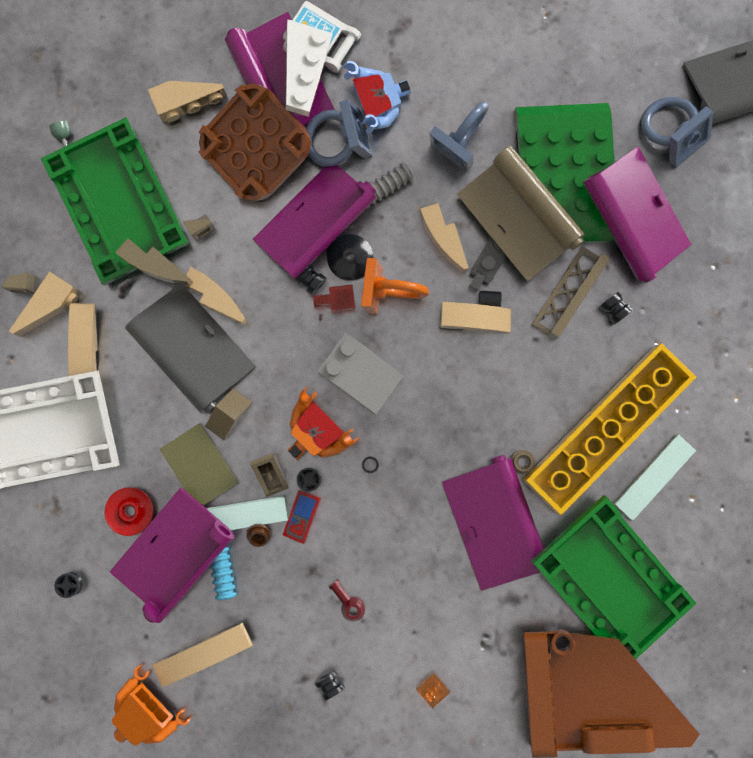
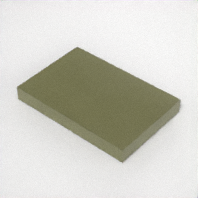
M201 423L159 449L185 491L203 506L239 484Z

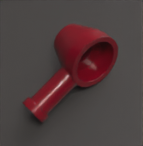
M337 579L328 587L330 590L332 589L342 602L341 612L343 617L351 622L360 620L365 614L363 601L358 597H349ZM355 607L358 609V612L355 615H351L349 609Z

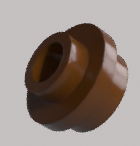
M262 524L250 526L246 533L249 543L255 547L264 546L271 536L270 529Z

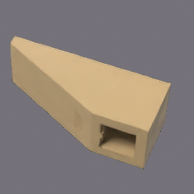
M167 81L148 89L156 111L163 123L166 121H176L183 114L198 112L203 106L217 104L224 97H227L223 85L217 83Z

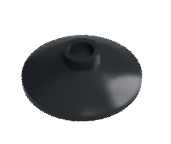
M354 234L338 237L331 243L327 252V263L330 270L335 276L346 281H354L364 277L367 258H374L370 244L364 238ZM352 252L355 256L349 260L346 258V254Z

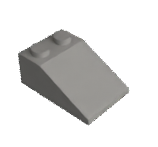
M346 332L317 371L322 377L376 415L404 377Z

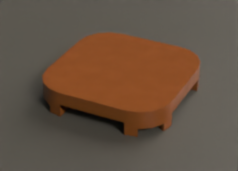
M252 83L240 85L236 88V94L207 126L203 125L198 132L200 134V151L198 152L236 191L235 194L241 199L260 201L271 196L301 165L309 154L311 142L309 133L304 125L291 111L285 110V105L268 88Z

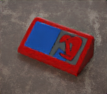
M298 490L282 535L305 544L321 498Z

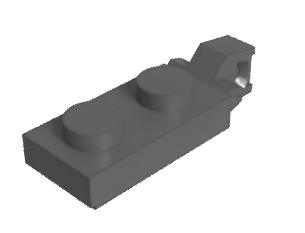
M492 237L488 240L470 273L474 276V279L468 288L475 292L478 291L482 282L489 284L506 258L505 253Z

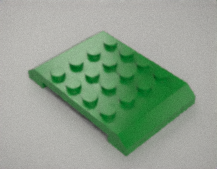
M609 103L516 107L514 112L515 128L518 136V153L585 235L582 237L584 240L582 244L616 242L583 184L585 179L606 169L615 162L612 114Z
M127 117L41 158L92 260L93 268L102 285L105 286L137 270L115 253L127 239H130L146 254L154 247L163 256L189 244L186 234Z
M603 495L535 556L531 562L595 636L618 639L631 655L637 659L697 603L684 587L676 582L621 516L620 511L609 498Z

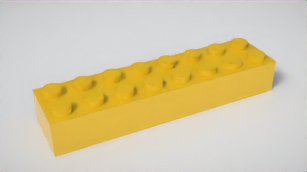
M662 343L653 346L522 481L556 514L562 515L690 385L696 376Z

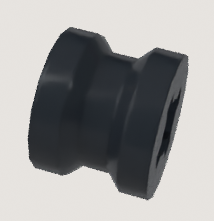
M77 572L62 574L55 581V592L62 598H70L81 592L84 581Z
M335 670L326 673L314 683L323 692L322 697L325 701L331 699L345 688L343 682L338 681Z

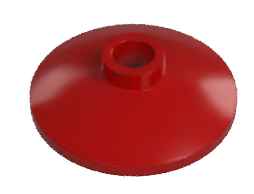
M132 487L122 488L114 492L107 500L104 511L105 519L108 526L114 532L123 536L137 535L143 532L151 523L153 505L148 495L142 490ZM129 507L135 509V513L132 516L127 513Z

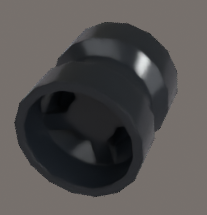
M310 264L294 281L298 285H304L306 291L313 296L324 285L327 277L322 273L318 274L315 272L314 266Z
M619 291L600 305L604 312H608L610 320L614 325L633 311L629 304L624 303L623 296Z
M314 468L302 469L297 475L298 487L305 492L316 490L322 482L320 472Z

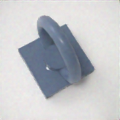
M666 97L648 106L642 116L641 126L649 140L658 145L670 146L669 163L676 168L711 138L713 111L706 106L698 112L691 102L683 98ZM675 106L685 110L690 120L682 123L670 137L656 133L651 126L652 116L661 108Z
M348 99L339 102L341 112L336 110L323 111L315 115L306 126L311 142L308 156L319 165H339L346 161L353 151L363 158L373 156L365 124H361L363 121L362 112ZM327 120L341 122L340 130L346 142L345 148L333 157L320 155L313 146L315 129Z
M485 101L480 102L468 114L456 133L451 132L448 136L436 126L429 133L431 144L466 171L473 164V154L466 150L468 146L467 140L472 136L488 112V103Z

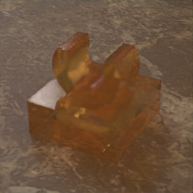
M435 672L416 687L418 693L432 709L450 693L449 688Z

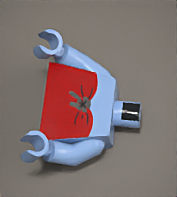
M348 61L342 66L343 69L349 70L344 74V78L347 80L351 77L355 78L353 79V89L364 116L361 124H367L366 132L368 134L374 129L389 127L401 110L400 97L411 94L407 80L394 84L390 73L359 67L355 62Z

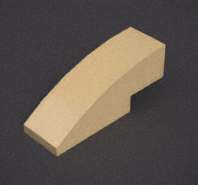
M439 203L420 208V218L435 247L461 273L467 272L469 267L455 223L445 225Z
M190 266L186 275L193 281V284L191 286H184L202 295L200 303L219 314L246 325V318L231 297L216 282Z
M442 302L440 328L510 333L511 309L488 305Z

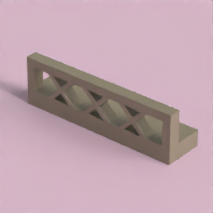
M582 246L531 325L554 340L559 338L610 258L603 253L597 256ZM583 254L594 261L590 269L581 270L579 260ZM576 266L577 271L572 272L574 267ZM578 275L580 285L578 288L568 290L567 278ZM575 292L570 299L569 293ZM565 294L567 305L565 308L556 309L554 298ZM551 305L552 310L547 311V309ZM561 311H562V313L560 314V316L557 317V312H561ZM553 313L555 323L550 330L539 322L543 315Z

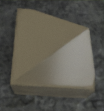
M206 214L197 220L183 221L195 240H199L215 228Z
M29 272L21 275H11L2 283V288L13 293L32 294L34 293L35 276Z

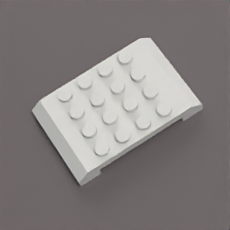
M99 370L0 390V489L120 465Z

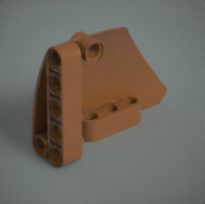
M561 629L547 632H524L532 758L558 757L557 751L579 750L586 754L651 753L655 751V748L692 747L699 737V732L618 639L569 633ZM560 636H565L569 639V644L565 648H558L555 645L556 639Z

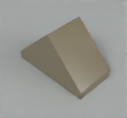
M233 388L215 406L205 427L225 441L253 402Z
M273 453L250 462L266 497L288 489L276 454Z

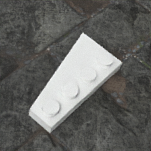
M287 19L285 110L309 117L333 33Z

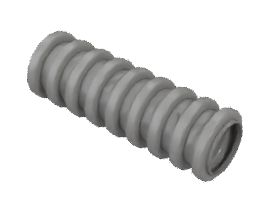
M400 163V167L395 166L393 171H387V175L382 174L380 179L376 178L374 183L370 182L376 190L374 193L376 199L371 203L372 205H375L377 200L381 201L383 196L387 197L389 192L394 193V189L399 190L401 185L405 186L407 181H413V175L406 164Z

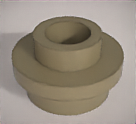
M517 451L511 457L515 471L519 474H527L534 468V457L528 451ZM520 458L526 459V465L524 467H521L518 464V460Z

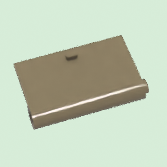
M509 146L493 160L494 164L458 192L457 195L528 282L569 248L574 250L584 242L582 237L585 234L515 149Z

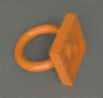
M367 258L361 306L368 314H378L379 298L385 299V296L421 299L429 295V289L424 285L402 280H387V277H382L383 268L378 260Z

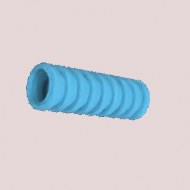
M226 547L210 566V569H213L211 577H214L212 584L216 587L213 590L217 593L215 599L218 601L231 599L237 595L233 590L235 584H232V581H234V577H231L233 570L230 569L232 563L228 560L230 554H227L229 547Z

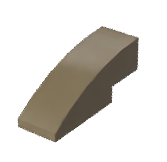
M127 239L115 252L131 266L149 276L174 284L188 286L193 284V281L154 247L146 254L130 239Z

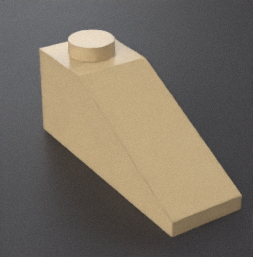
M49 272L9 332L21 337L67 311L71 303L77 302L80 291Z

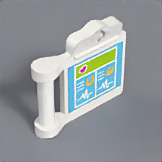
M308 1L304 2L292 20L333 33L327 54L341 32L347 36L333 58L326 56L324 65L335 73H338L342 67L341 62L354 41L357 42L361 37L360 31L356 28L344 24ZM285 31V33L283 34V39L285 40L283 44V50L287 53V32Z

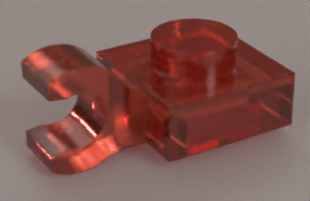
M353 285L329 287V294L313 296L314 308L331 305V312L355 309Z

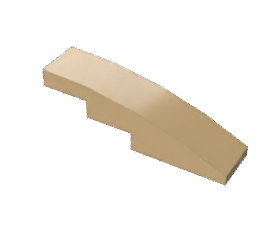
M71 303L69 306L68 376L97 371L96 351L98 350L94 303Z
M241 623L160 660L152 666L161 686L165 687L251 647L253 644L244 624Z

